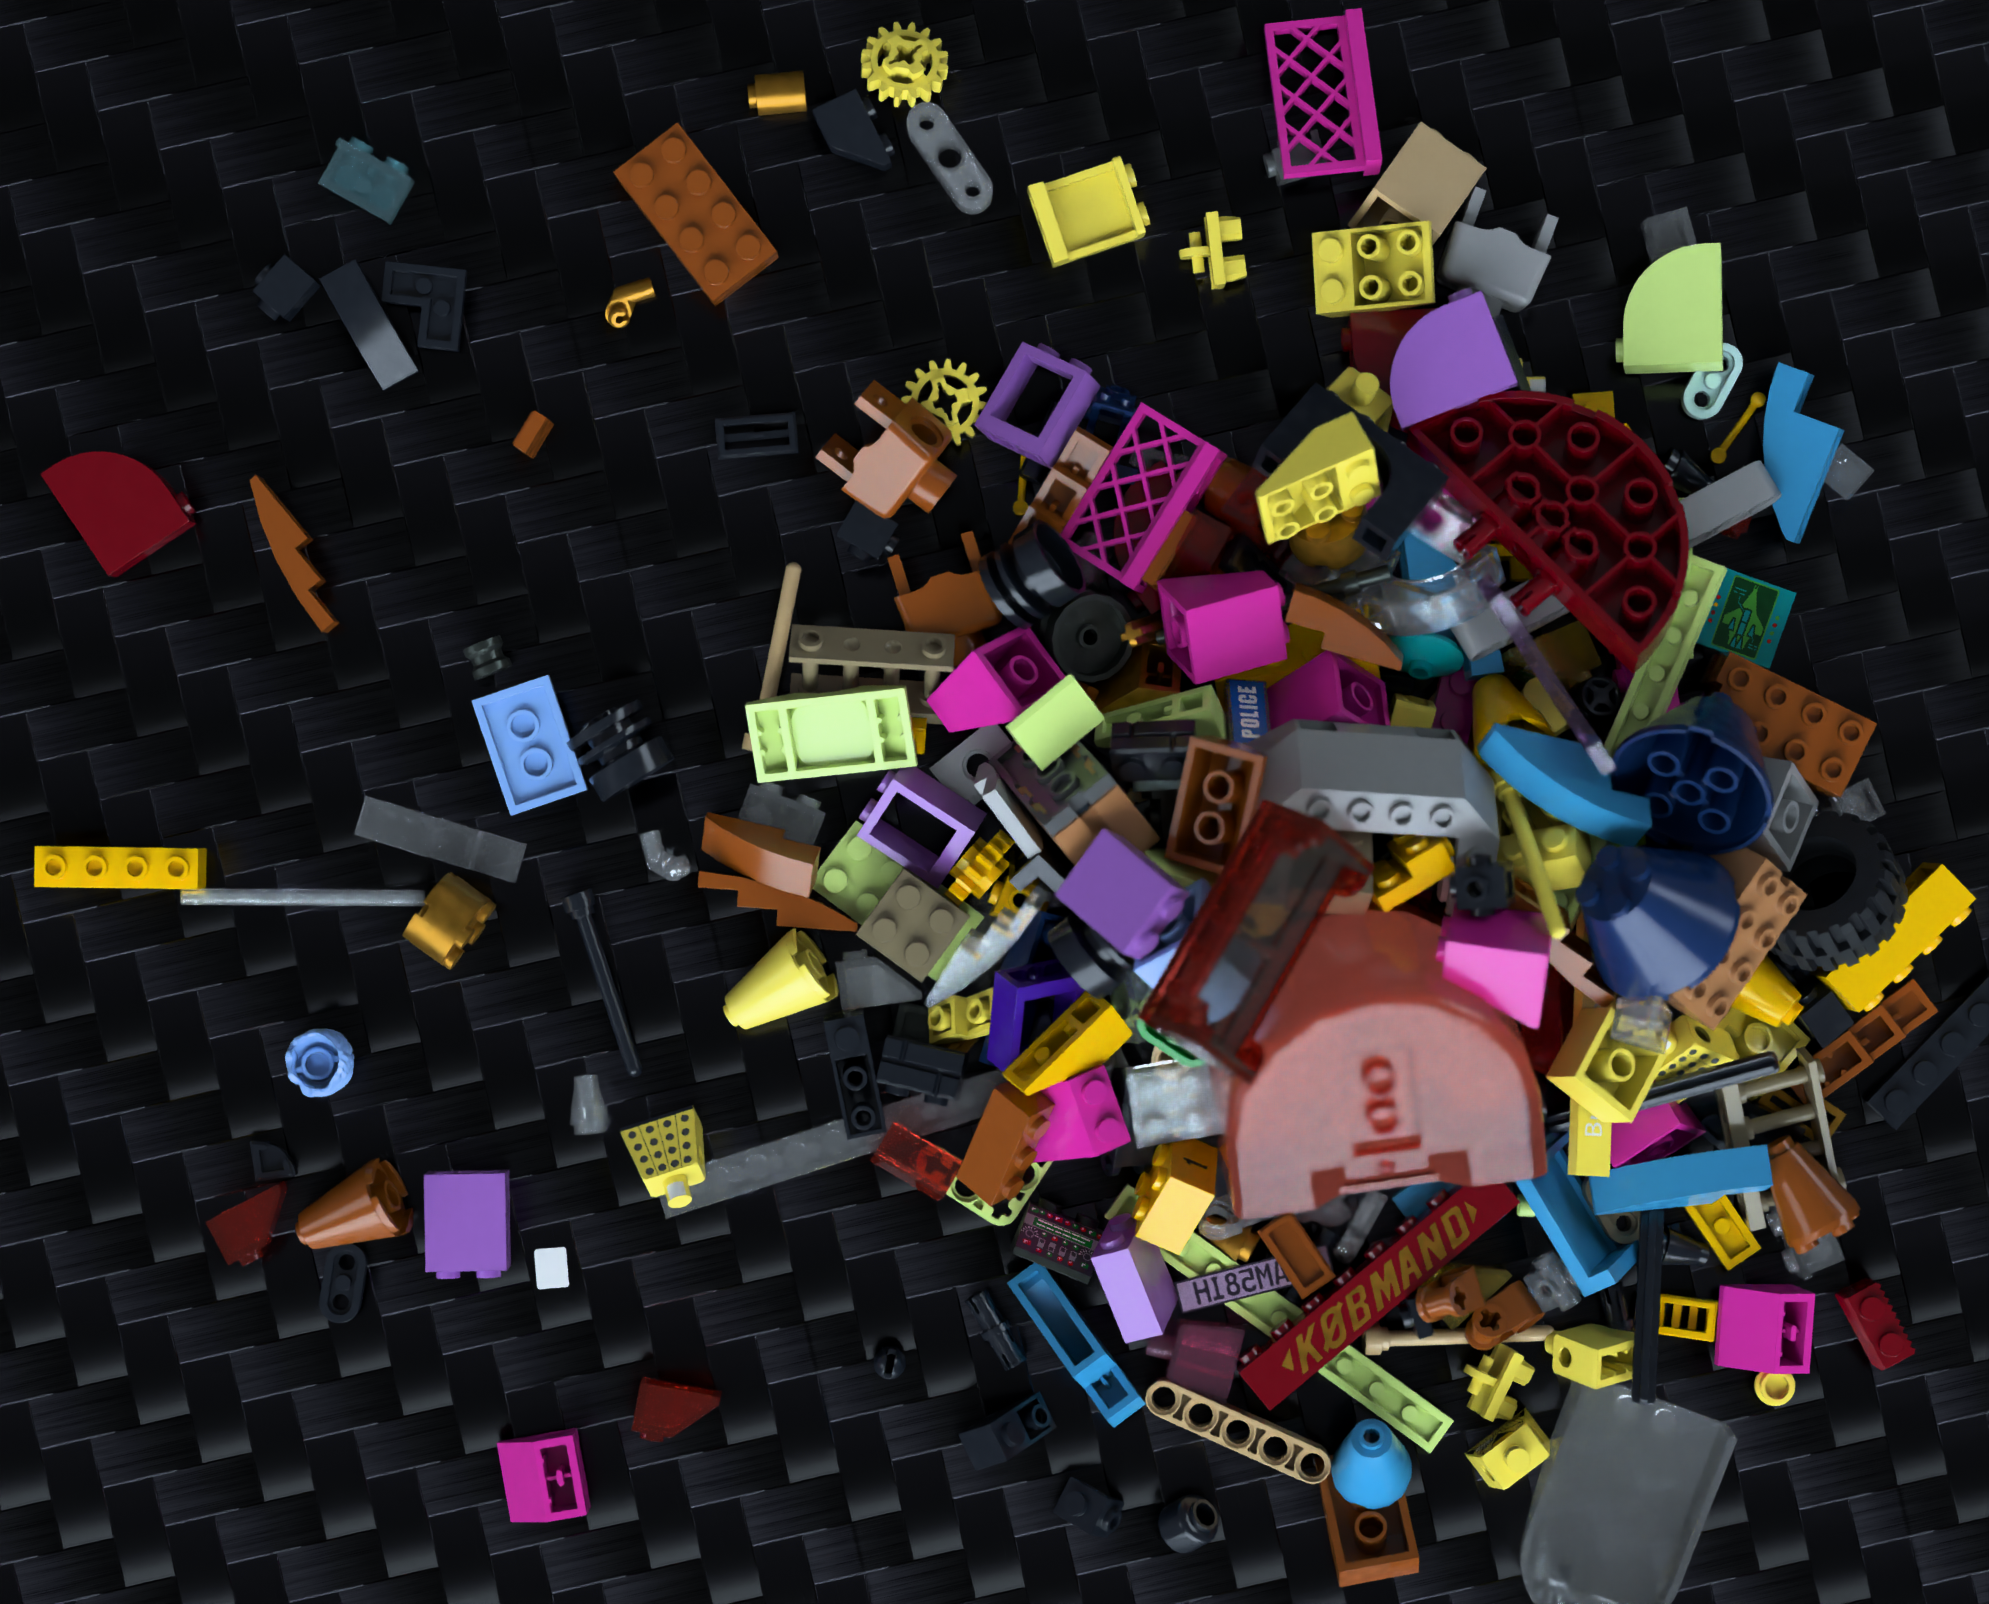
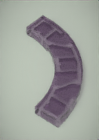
M1488 574L1477 581V586L1597 769L1605 776L1617 769L1603 744L1544 658L1491 575Z

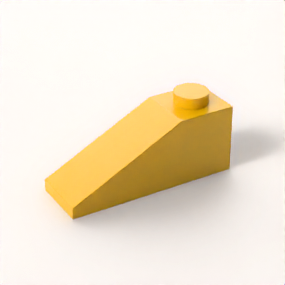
M1085 991L1002 1072V1075L1029 1096L1104 1063L1133 1033L1109 1002L1105 999L1099 1000Z

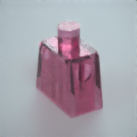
M1178 1319L1174 1336L1162 1334L1148 1339L1146 1355L1167 1360L1164 1371L1166 1379L1226 1405L1246 1330L1243 1325L1233 1323Z

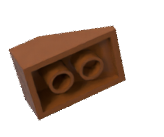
M1322 1457L1315 1458L1317 1472L1324 1466ZM1330 1468L1329 1475L1319 1483L1339 1587L1419 1573V1554L1405 1493L1390 1506L1367 1509L1365 1506L1356 1503L1352 1504L1342 1497L1335 1488Z

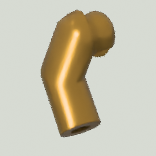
M650 277L619 286L613 290L605 309V317L611 326L615 328L625 327L630 321L636 302L656 296Z

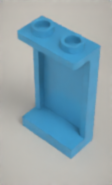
M1549 1130L1535 1139L1537 1144L1519 1154L1521 1161L1509 1172L1583 1296L1586 1297L1616 1284L1638 1261L1639 1240L1631 1244L1620 1245L1606 1236L1583 1197V1182L1579 1175H1568V1157L1562 1147L1569 1142V1130L1561 1133H1552Z

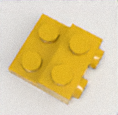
M1394 834V839L1385 844L1392 859L1373 863V895L1371 899L1384 912H1387L1455 872V866L1450 857L1456 853L1447 837Z

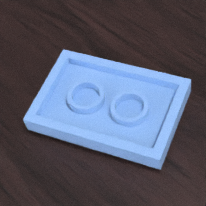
M550 675L472 700L510 816L588 790L581 766L577 761L576 751L571 752L567 745L571 737Z

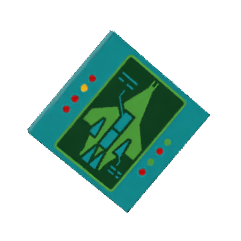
M1726 568V575L1696 644L1720 653L1730 651L1765 669H1770L1796 593Z

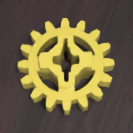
M894 22L892 32H888L885 28L880 27L878 29V38L869 36L866 49H862L861 78L868 79L867 90L874 91L879 89L878 100L881 102L887 99L888 96L892 97L894 107H898L901 100H907L911 108L915 107L916 98L918 97L928 103L931 99V92L940 93L943 80L947 79L948 52L941 51L942 40L940 38L929 40V28L924 29L921 33L916 32L915 23L913 22L909 24L907 30H902L898 22ZM884 54L885 59H883L882 65L879 67L878 60ZM930 63L931 70L926 76L924 71L926 70V65Z
M946 359L944 368L938 369L936 363L932 360L929 361L930 372L925 374L919 368L915 370L919 381L917 383L906 382L905 387L912 392V395L902 397L901 401L907 404L912 397L918 401L921 390L930 382L933 390L928 400L922 401L920 404L950 429L953 442L956 446L961 445V434L965 433L970 438L975 436L971 426L977 421L979 417L978 412L982 411L986 405V402L980 401L979 397L987 393V388H976L974 385L980 376L977 372L969 377L965 375L967 364L962 363L955 370L952 369L951 360ZM945 377L955 378L961 381L967 388L957 390L946 383ZM938 386H941L943 393H946L948 399L955 398L957 401L951 405L952 421L949 420L947 413H944L942 408L935 409L934 404L939 402L940 393ZM973 403L969 417L960 425L958 414L961 408Z

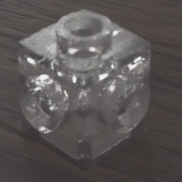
M1550 1250L1532 1261L1534 1268L1523 1280L1528 1286L1529 1293L1536 1300L1543 1313L1559 1307L1560 1311H1565L1582 1300L1580 1297L1582 1292L1558 1252L1554 1253L1553 1250Z

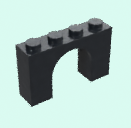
M1315 382L1261 445L1252 467L1269 478L1314 428L1353 411L1374 448L1381 495L1362 517L1352 538L1386 562L1440 497L1449 476L1443 473L1436 464L1426 461L1409 449L1401 439L1391 436L1374 424L1370 417L1357 412L1343 402L1336 393L1326 390Z

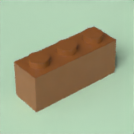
M1009 1081L996 1086L993 1089L956 1178L990 1207L1006 1198L1008 1200L1013 1199L1023 1188L1024 1181L1022 1178L1026 1169L1037 1156L1036 1146L1039 1139L1047 1132L1050 1126L1048 1119L1055 1104L1040 1091L1027 1096Z

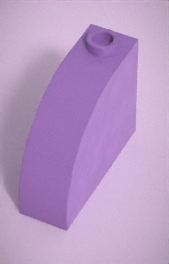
M1467 288L1448 296L1449 304L1441 306L1421 318L1401 341L1391 368L1390 393L1393 408L1402 431L1433 416L1474 403L1486 395L1496 394L1517 386L1518 382L1482 290L1473 294L1471 288Z

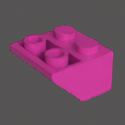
M1720 1284L1714 1364L1770 1374H1809L1815 1293L1792 1284Z
M577 1428L497 1442L511 1522H551L588 1514L591 1504Z

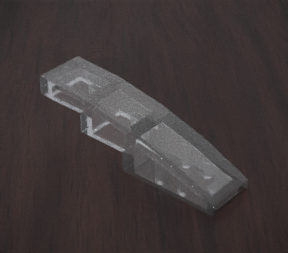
M365 796L354 833L355 835L424 857L437 859L515 883L527 846L526 843L370 796Z
M1036 885L1018 914L1004 906L985 935L971 928L923 1004L929 1008L964 989L991 968L1018 940L1051 893Z

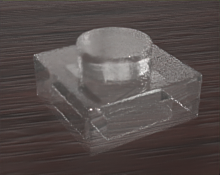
M1842 443L1835 453L1824 482L1845 500L1849 501L1875 470Z

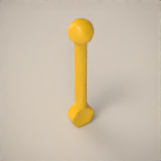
M1755 392L1751 395V404L1719 448H1715L1710 452V460L1713 463L1720 464L1726 460L1727 449L1755 410L1765 405L1766 397L1763 393Z
M1022 455L1020 456V469L1026 458ZM1020 476L1018 497L1013 505V511L1018 516H1024L1029 507L1027 502H1025L1027 481Z

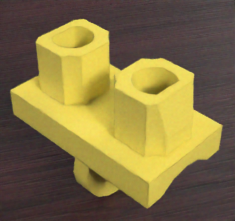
M1218 211L1206 212V216L1203 218L1206 246H1202L1200 232L1188 233L1190 248L1179 250V258L1182 260L1191 259L1193 274L1205 272L1203 258L1208 257L1211 289H1223L1227 282H1233L1247 276L1245 256L1223 257L1222 242L1242 240L1240 217L1232 216L1218 217Z
M1503 1343L1496 1345L1490 1357L1485 1354L1483 1355L1478 1368L1466 1364L1463 1370L1473 1377L1467 1389L1472 1395L1466 1407L1492 1422L1495 1418L1511 1420L1517 1409V1400L1506 1394L1513 1381L1523 1386L1528 1384L1535 1371L1534 1367L1524 1360L1525 1356Z

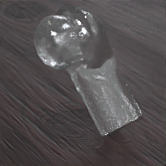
M659 830L640 834L646 862L651 871L669 881H678L681 877H686L689 874L691 868L689 860L685 856L675 857L665 852Z

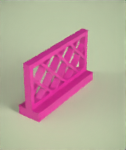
M1362 8L1346 9L1344 16L1264 24L1283 179L1363 171V176L1380 174L1382 152ZM1337 29L1338 42L1330 52L1312 40L1320 30ZM1291 34L1301 43L1288 56L1275 46L1274 35ZM1306 46L1324 58L1312 73L1295 61ZM1339 50H1340L1341 60H1339L1337 57H1335V55L1339 52ZM1277 58L1283 62L1279 69ZM1328 63L1343 72L1344 79L1335 89L1318 78V75ZM1289 67L1306 79L1294 94L1280 84V77ZM1311 84L1329 96L1317 111L1300 99ZM1344 88L1346 98L1340 94ZM1282 96L1289 100L1284 106ZM1334 100L1348 110L1349 117L1340 127L1322 115ZM1293 105H1296L1311 117L1300 131H1297L1285 122V115ZM1316 121L1334 134L1323 148H1320L1305 137V134ZM1349 126L1351 130V136L1345 132ZM1287 134L1293 137V140L1289 144ZM1340 138L1353 148L1355 160L1338 161L1327 152ZM1299 142L1316 154L1308 165L1291 166L1290 152ZM1321 159H1323V160H1324L1325 162H1327V163H1319V162H1320Z
M1141 402L1061 533V536L1074 553L1131 589L1143 594L1147 584L1142 580V577L1183 512L1186 510L1192 514L1226 459L1227 454ZM1147 415L1158 422L1162 439L1140 444L1137 429ZM1166 427L1178 435L1168 437ZM1133 438L1134 446L1127 447ZM1187 439L1198 446L1189 461L1174 465L1169 443ZM1163 445L1168 467L1147 472L1142 450ZM1136 452L1140 474L1119 479L1116 464L1120 457ZM1184 469L1177 479L1176 471ZM1170 473L1172 489L1168 496L1153 500L1148 478ZM1112 474L1113 481L1106 482L1109 475ZM1142 480L1146 502L1125 507L1121 485ZM1114 487L1119 508L1098 514L1095 502L1096 496L1100 490ZM1162 504L1156 514L1154 506ZM1090 508L1091 516L1084 517ZM1148 508L1151 519L1149 527L1146 531L1131 535L1127 513ZM1121 515L1125 536L1104 541L1100 520ZM1093 522L1098 543L1081 547L1070 540L1079 525ZM1141 539L1136 548H1134L1133 541ZM1127 542L1130 557L1123 569L1119 571L1109 565L1106 547ZM1099 549L1101 559L1090 553V551Z

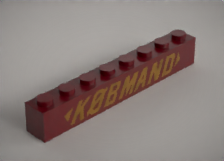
M1474 1162L1467 1166L1456 1177L1460 1181L1448 1192L1445 1188H1442L1432 1195L1425 1203L1429 1207L1417 1218L1411 1214L1402 1220L1394 1228L1398 1234L1386 1244L1380 1240L1372 1245L1363 1254L1366 1260L1355 1269L1348 1266L1332 1280L1335 1285L1324 1295L1320 1292L1312 1295L1301 1305L1303 1313L1292 1322L1289 1318L1282 1320L1270 1331L1272 1338L1262 1347H1259L1257 1343L1254 1344L1238 1358L1241 1362L1236 1367L1238 1373L1269 1411L1520 1203L1489 1164L1483 1162L1478 1166Z

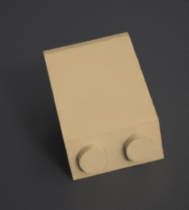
M1420 122L1348 223V226L1353 229L1431 221L1433 246L1487 168L1477 162L1471 154L1463 152L1446 140L1440 132Z

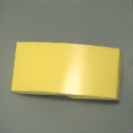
M994 987L967 998L952 995L928 1005L929 1044H948L989 1035Z

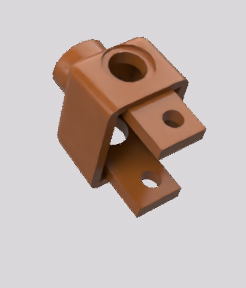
M873 380L855 402V405L886 428L885 432L877 441L864 445L860 451L835 433L815 458L847 482L841 489L843 492L884 519L891 518L907 498L929 514L958 476L937 460L950 443L952 433L947 426L912 397L905 404L881 384Z
M973 531L961 534L972 573L960 575L948 571L930 577L927 584L913 592L910 591L899 554L887 558L899 594L898 597L894 598L906 631L955 634L953 668L958 667L973 650L987 644L983 631L997 627L1003 618L1002 612L997 608L982 582L978 568L981 556Z

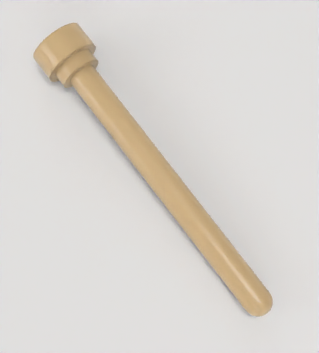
M796 562L789 563L785 569L759 700L777 696L801 576V566ZM750 732L744 733L741 749L752 751Z
M1375 1323L1361 1335L1364 1356L1381 1355L1382 1351H1389V1347L1469 1343L1465 1338V1328L1433 1329L1434 1333L1432 1336L1419 1339L1412 1330H1388L1387 1326L1381 1327L1380 1323ZM1533 1325L1501 1343L1545 1341L1546 1336L1552 1333L1554 1328L1550 1325Z

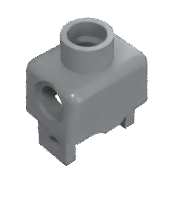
M1475 186L1469 194L1460 221H1456L1449 229L1436 272V280L1440 285L1456 292L1471 288L1474 294L1482 290L1492 317L1499 316L1501 308L1510 312H1520L1532 301L1551 259V256L1546 254L1559 218L1550 214L1542 218L1532 247L1525 245L1516 233L1497 227L1485 230L1474 227L1486 194V190Z

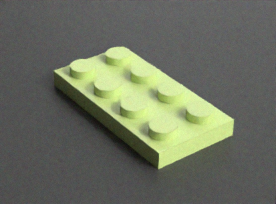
M856 820L819 868L813 889L859 924L863 925L905 867L859 838L857 834L863 825ZM917 876L919 879H921L923 882H925L927 885L932 887L934 890H936L943 896L944 893L948 890L942 884L937 889L930 883L926 882L925 880ZM965 901L959 908L969 914L970 917L928 973V976L935 981L939 979L985 917Z

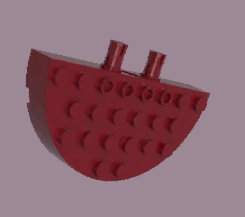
M1501 391L1496 394H1489L1479 398L1474 403L1458 409H1451L1418 422L1409 428L1407 447L1426 461L1436 464L1443 473L1449 476L1444 488L1477 520L1460 536L1452 540L1456 551L1461 553L1465 550L1466 552L1462 554V557L1466 560H1471L1493 539L1498 540L1534 576L1520 590L1509 597L1512 606L1516 610L1522 606V609L1519 611L1522 616H1529L1550 595L1555 596L1634 674L1660 645L1672 623L1684 587L1689 559V534L1684 507L1679 502L1668 471L1648 445L1627 426L1599 409L1595 412L1575 404L1574 399L1535 391ZM1457 419L1450 428L1448 422Z

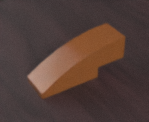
M1296 582L1286 622L1324 632L1321 649L1398 671L1401 670L1404 654L1367 617L1323 591Z
M707 812L705 816L702 850L746 877L792 894L809 898L817 879L821 847L784 839V829Z

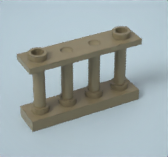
M792 624L789 662L802 663V674L791 673L790 694L835 692L867 685H906L911 717L927 718V724L944 725L926 699L943 683L940 682L941 671L953 672L955 634ZM819 664L843 665V676L818 675ZM859 666L884 668L883 679L859 677ZM900 669L925 670L924 681L900 680Z
M1805 1047L1796 1049L1799 1068L1714 1090L1726 1149L1749 1147V1140H1753L1756 1134L1810 1120L1814 1140L1801 1143V1145L1813 1157L1817 1156L1818 1162L1846 1189L1843 1172L1840 1167H1836L1820 1083L1825 1082V1072L1820 1059H1814ZM1803 1083L1807 1104L1752 1119L1744 1116L1742 1104L1747 1103V1098ZM1771 1190L1735 1194L1739 1215L1749 1230L1752 1232L1766 1228L1764 1212H1768L1769 1207L1775 1205Z

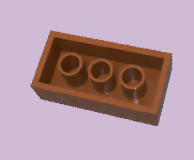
M678 122L613 172L620 184L715 306L779 258L777 250Z

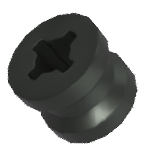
M500 635L478 642L463 650L465 657L472 661L474 666L472 675L475 680L488 677L512 666L510 658L504 656L502 652L503 641Z

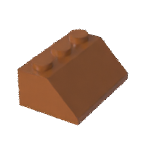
M1190 736L1164 858L1235 879H1241L1268 756L1249 745L1220 737Z

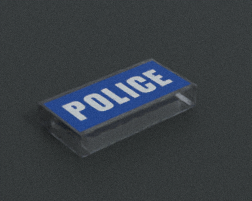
M1226 679L1223 689L1228 740L1247 744L1271 731L1266 681Z

